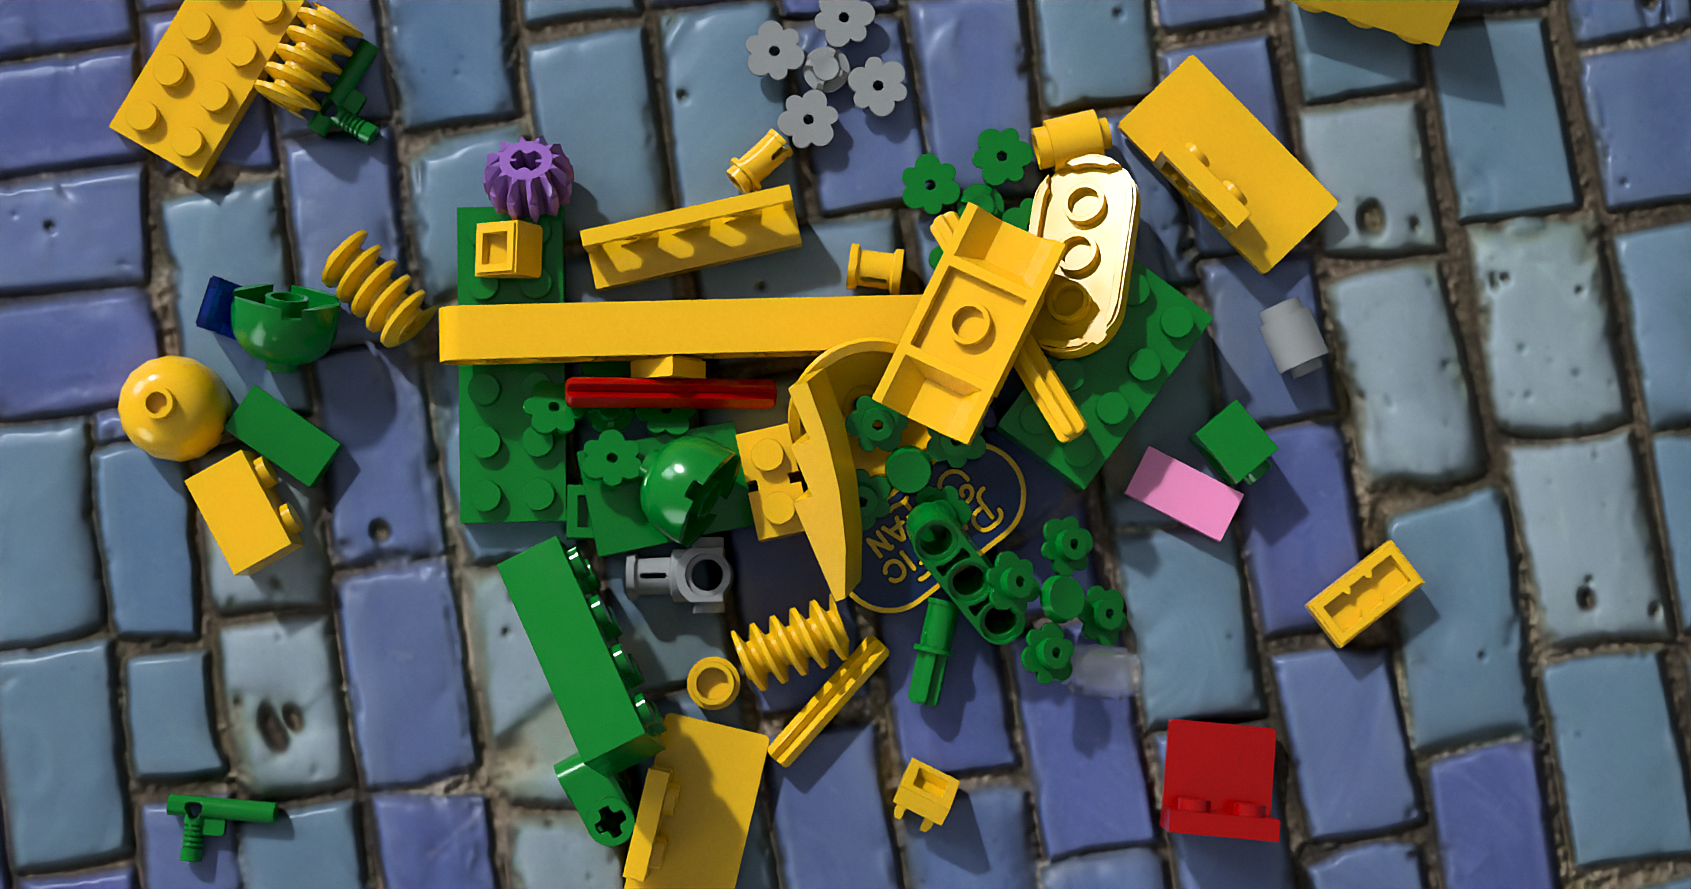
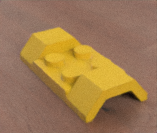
M968 202L872 399L919 424L970 446L993 398L998 397L1045 301L1043 296L1068 248L1067 245L1057 240L1040 238L1006 223L981 207Z

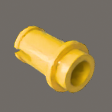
M770 129L740 159L733 157L730 160L731 167L725 173L741 193L747 194L752 190L755 192L762 189L760 183L787 158H790L794 152L790 146L784 147L787 142L779 133Z

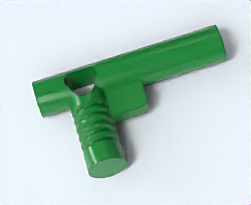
M363 38L360 40L352 56L343 67L342 73L338 75L333 83L331 92L327 93L321 102V109L315 112L307 127L325 138L331 127L335 125L369 146L375 141L380 129L371 122H367L366 119L358 117L367 102V97L355 89L380 51L378 47ZM335 104L338 114L333 117L325 116L329 107Z
M170 794L167 800V815L184 816L185 826H183V829L185 831L182 833L184 836L182 837L183 842L181 845L183 847L181 848L180 860L201 862L203 855L201 847L204 845L202 843L204 841L202 836L225 835L228 820L275 824L279 815V804L277 802ZM191 802L202 804L203 808L198 817H195L192 813Z

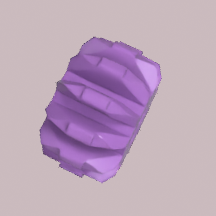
M521 135L518 143L510 144L501 141L498 152L487 154L483 185L485 194H488L489 200L497 214L508 213L512 220L531 217L537 224L540 215L548 214L557 217L560 205L570 204L573 188L572 182L575 180L573 165L570 164L569 158L563 152L561 144L549 145L543 135L534 141H526Z

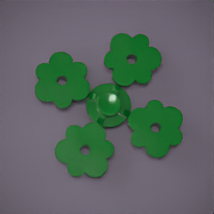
M1007 128L1002 133L996 129H986L980 133L977 140L979 150L974 152L972 163L975 167L982 169V178L986 184L971 185L961 195L959 185L953 181L956 176L954 166L949 163L941 164L935 155H921L916 160L914 168H906L902 173L901 179L904 185H906L902 199L904 204L910 209L916 210L923 207L927 214L936 215L941 211L942 205L949 206L958 200L957 211L961 218L968 202L1000 220L1002 219V221L1028 232L1027 226L1030 225L1034 199L1026 198L1021 202L1019 208H1010L1004 213L1003 198L992 187L1002 185L1006 179L1013 183L1020 181L1024 175L1023 167L1027 166L1033 159L1032 147L1024 141H1019V134L1013 128ZM997 155H1004L1006 160L999 161ZM932 183L934 189L928 190L925 184ZM940 245L932 249L929 254L928 261L933 270L936 269L944 253Z
M630 361L582 363L581 371L586 377L631 378ZM546 380L538 381L532 386L531 398L525 400L523 404L525 415L532 417V429L540 435H550L556 430L561 434H568L573 431L575 421L583 418L586 413L592 428L601 434L598 440H589L585 443L583 451L586 458L583 461L582 471L590 480L599 481L603 479V483L609 488H617L621 485L622 480L633 481L639 477L638 472L642 463L637 457L640 447L633 440L625 441L621 433L632 421L634 413L639 420L647 422L649 433L661 435L666 432L669 436L681 437L687 433L690 425L689 420L696 415L697 411L695 408L569 407L565 400L566 382L555 386L552 382Z
M863 395L859 397L856 402L857 410L851 412L846 417L845 427L847 432L854 437H859V446L865 451L874 450L876 446L883 451H893L885 463L886 478L880 475L870 477L865 469H856L859 497L867 499L865 503H860L862 531L873 527L876 517L883 518L889 514L890 504L886 499L891 491L890 485L904 493L917 492L916 506L924 502H936L944 505L961 525H965L970 520L972 511L966 501L958 499L957 489L953 486H945L939 490L935 486L927 485L933 473L931 459L939 462L948 460L951 467L961 468L966 464L967 458L972 460L980 458L986 451L985 439L980 435L984 427L983 422L970 446L960 442H952L951 438L927 427L931 438L927 443L926 453L923 449L912 445L899 447L901 443L900 431L908 426L907 417L874 401L871 396ZM880 420L883 424L880 427H875L873 422ZM932 525L925 529L921 539L928 542L936 541L944 535L946 527Z
M1073 516L1065 517L1062 520L1050 519L1044 524L1043 535L1046 542L1043 543L1041 552L1046 560H1052V569L1056 575L1046 579L1041 589L1037 579L1032 576V563L1028 559L1019 560L1017 555L1011 551L999 553L995 559V567L988 569L986 572V581L992 587L989 592V599L995 609H1010L1014 614H1021L1026 611L1027 602H1033L1040 596V605L1044 614L1053 621L1045 623L1041 629H1032L1027 633L1026 642L1028 646L1021 655L1023 667L1028 672H1036V679L1042 685L1050 684L1053 680L1066 681L1070 678L1073 670L1069 658L1074 653V645L1070 640L1064 639V632L1057 623H1066L1077 617L1083 623V636L1088 640L1096 639L1103 647L1115 645L1119 638V631L1124 630L1127 626V617L1122 612L1124 600L1119 591L1115 589L1104 590L1103 587L1096 585L1089 588L1087 597H1085L1079 582L1069 577L1075 570L1081 571L1087 568L1089 560L1086 554L1093 547L1092 535L1088 530L1079 528V522Z

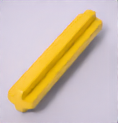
M867 636L849 656V659L838 668L769 745L767 750L769 755L781 766L789 767L889 656L888 648L875 636Z

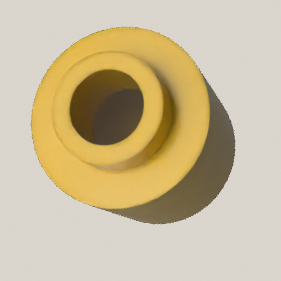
M1093 109L1043 120V126L1031 129L1033 149L1040 170L1052 168L1054 172L1067 168L1065 163L1071 159L1088 154L1105 156L1104 150L1112 148V137L1108 121L1105 117L1098 119Z

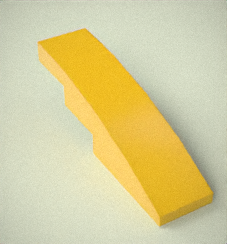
M824 367L804 375L788 388L806 430V433L790 446L808 486V489L793 504L835 602L845 599L862 580V520L857 475L846 427Z

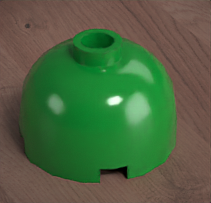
M274 284L246 285L234 289L233 302L231 304L233 334L238 344L252 358L266 362L267 370L276 373H295L299 370L300 364H307L318 360L329 351L334 343L341 315V302H339L336 295L319 289L291 285V292H273Z
M683 436L668 443L661 451L657 449L651 450L643 460L638 472L639 477L643 479L640 488L641 508L650 524L669 540L682 544L685 547L692 545L704 534L717 517V515L709 514V512L714 507L719 496L721 495L723 498L728 499L739 474L740 456L722 443L700 436Z

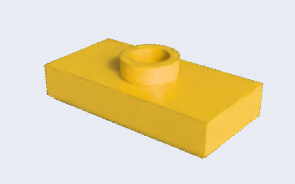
M1387 540L1304 606L1337 648H1342L1423 585L1425 581L1392 540Z

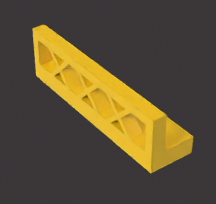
M789 184L580 231L582 245L589 255L594 283L598 292L803 247Z

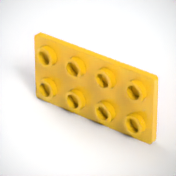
M1194 55L1186 58L1118 124V130L1261 275L1269 272L1338 205V201Z
M672 712L668 713L664 719L667 731L660 736L666 750L656 754L654 765L648 768L622 876L626 878L624 889H735L770 738L765 734Z

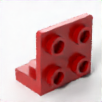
M1170 719L1167 725L1160 827L1171 833L1279 842L1281 820L1271 816L1276 730L1270 727Z

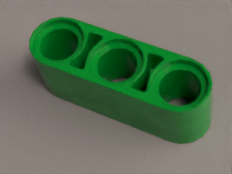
M924 502L916 506L909 513L906 521V530L918 559L984 639L996 645L1008 644L1016 640L1022 634L1026 624L1024 613L1014 614L1008 609V612L999 619L991 620L985 618L987 612L993 608L989 599V592L992 587L986 581V572L988 569L993 568L994 565L944 505L936 502ZM932 525L946 527L944 535L936 541L928 542L921 539L925 529ZM972 565L978 567L976 574L968 580L959 581L953 579L956 571L963 566Z

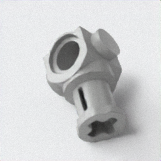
M701 537L692 544V548L673 549L671 557L639 558L636 552L627 553L626 591L628 601L637 600L639 595H671L674 603L693 602V613H725L726 593L733 584L734 573L731 564L726 559L724 538ZM707 560L717 562L723 572L722 582L711 591H704L699 588L694 578L697 566ZM645 574L667 575L666 578L644 579L643 577Z

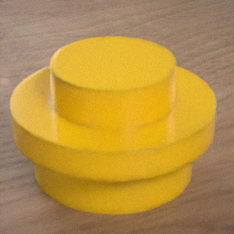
M712 656L701 659L691 668L687 677V690L691 699L698 706L707 710H720L729 706L736 699L740 691L741 681L738 670L730 661L722 657Z

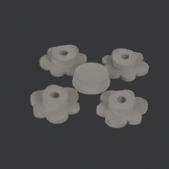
M819 0L821 12L815 17V26L819 31L825 32L826 41L832 47H819L810 52L806 59L804 51L797 45L799 43L798 32L791 28L783 30L782 26L776 21L770 20L762 23L758 29V35L750 36L746 40V49L751 54L748 58V68L755 76L764 77L769 74L773 80L782 81L787 77L788 70L794 71L803 65L804 78L814 90L806 92L802 98L798 95L790 96L786 100L787 111L783 112L777 121L779 131L784 136L792 137L794 146L799 149H805L811 143L817 147H825L831 143L834 137L832 125L838 120V112L835 108L827 106V98L824 93L837 91L847 80L850 89L855 92L853 98L855 106L859 109L869 108L877 117L890 115L894 110L895 102H902L907 96V89L902 84L905 78V70L899 62L888 61L883 64L879 57H870L865 63V68L857 67L850 72L848 59L837 49L845 47L850 40L855 43L865 40L867 36L866 27L871 25L875 18L873 6L866 1ZM845 16L849 20L847 22H841L839 19ZM773 50L779 51L777 56H772L770 53ZM876 84H880L883 88L877 91L873 87ZM812 118L814 121L808 125L804 123V120Z

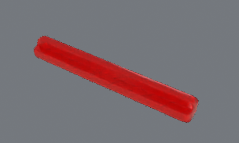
M571 377L565 384V400L567 406L580 408L770 409L776 404L777 389L776 383L772 379Z

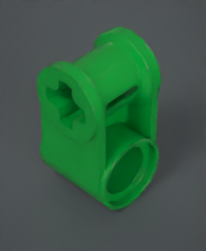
M579 752L554 765V770L561 787L571 803L576 807L589 835L595 842L603 846L614 847L632 839L639 806L625 782L622 771L606 778L585 765ZM608 807L613 813L619 811L625 813L626 820L620 824L621 835L617 829L607 831L604 827L603 822L609 818Z

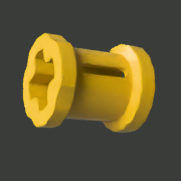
M852 243L846 289L855 290L857 286L887 289L890 295H899L905 249H896L894 253L863 250L860 244Z

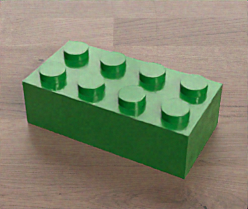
M1133 258L1126 312L1115 336L1098 351L1081 358L1059 359L1051 356L1047 358L1087 423V428L1083 434L1070 442H1060L1026 387L997 424L994 431L1077 493L1082 492L1214 317Z
M554 536L497 564L496 566L583 763L604 777L609 778L666 750L660 734L667 731L664 720L653 701L649 703L644 693H640L637 687L645 682L643 674L634 656L631 653L627 654L622 644L617 643L616 638L623 635V631L612 608L609 605L605 607L601 597L594 592L602 586L589 559L584 560L577 546L569 549L557 536Z

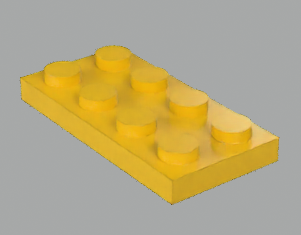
M185 0L108 127L205 182L256 97L258 91L255 89L254 84L257 80L265 81L269 74L264 67L268 62L276 63L280 57L275 51L277 45L289 42L290 37L286 33L287 28L290 25L298 26L301 22L296 14L300 7L309 8L311 4L307 0Z

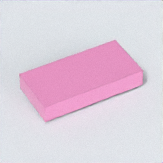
M1151 446L1146 447L1123 492L1124 495L1216 542H1221L1244 496L1243 493Z

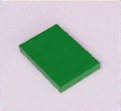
M734 420L688 429L687 433L683 435L710 438L729 447L732 452L740 456ZM663 434L633 440L640 447L637 458L642 463L651 450L657 449L661 451L668 443L681 437ZM584 451L576 453L598 558L673 543V541L663 536L650 524L641 508L640 488L643 482L641 477L633 481L622 480L621 485L617 488H609L603 483V479L593 481L583 474L582 465L586 456ZM742 463L740 464L739 474L728 499L720 495L709 514L717 515V517L702 536L755 525L748 495L749 488L745 481Z

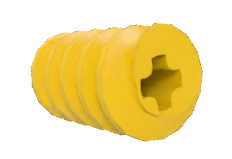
M312 2L317 10L300 7L296 13L306 28L290 25L286 30L287 35L295 43V46L279 43L275 49L285 64L268 62L264 67L273 78L274 83L257 80L254 84L255 89L263 97L305 121L307 119L301 113L303 108L314 111L321 109L320 104L311 95L313 90L330 93L332 90L322 77L323 73L336 75L342 73V69L333 60L334 54L351 57L353 54L343 41L344 37L362 39L364 35L348 20L315 2Z
M362 229L345 239L326 260L321 281L328 288H337L336 297L343 303L352 302L351 312L357 318L367 317L365 326L372 333L382 332L380 342L385 347H396L414 337L430 321L437 311L438 305L423 311L420 306L427 293L421 289L408 296L405 291L410 285L412 278L406 274L393 281L390 277L398 263L391 259L379 266L376 261L380 257L383 248L376 244L364 251L361 247L369 234Z
M832 593L829 594L828 611H825L816 600L809 602V618L807 619L795 607L789 609V626L785 627L775 615L770 616L768 634H764L755 623L749 624V641L744 642L735 630L731 631V637L746 676L761 692L769 689L770 672L781 684L789 681V665H792L801 676L809 674V657H812L822 669L828 667L830 649L842 661L849 659L850 641Z

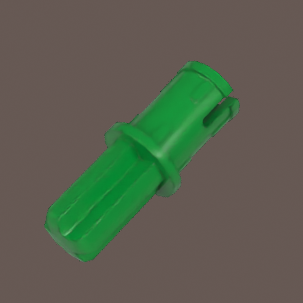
M928 597L927 602L929 603L920 643H914L913 649H918L908 697L914 703L937 706L941 696L949 657H955V652L950 650L959 608L954 602Z

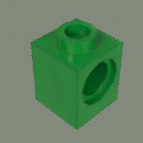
M1237 399L1227 404L1188 437L1190 442L1228 486L1235 485L1242 479L1248 486L1253 484L1273 467L1267 458L1279 449Z

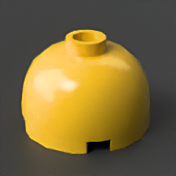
M169 355L148 360L131 372L121 388L117 409L121 427L136 447L154 458L183 462L200 458L219 444L224 436L221 433L224 430L227 418H231L232 404L228 387L215 370L193 358Z

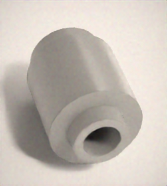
M1298 296L1259 313L1263 326L1259 329L1279 374L1290 370L1293 379H1297L1324 367L1320 357L1329 353L1309 306L1303 308Z

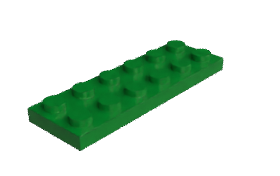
M560 205L557 217L542 214L539 216L537 224L531 217H523L521 221L540 225L543 230L541 276L530 279L475 277L477 224L510 221L512 218L508 213L497 214L494 207H457L458 305L566 303L565 208L563 205ZM567 363L459 365L461 524L567 522V485L569 484L568 434H561L556 430L550 435H540L532 429V417L525 415L523 412V404L525 400L531 398V388L536 382L546 380L556 386L567 381Z

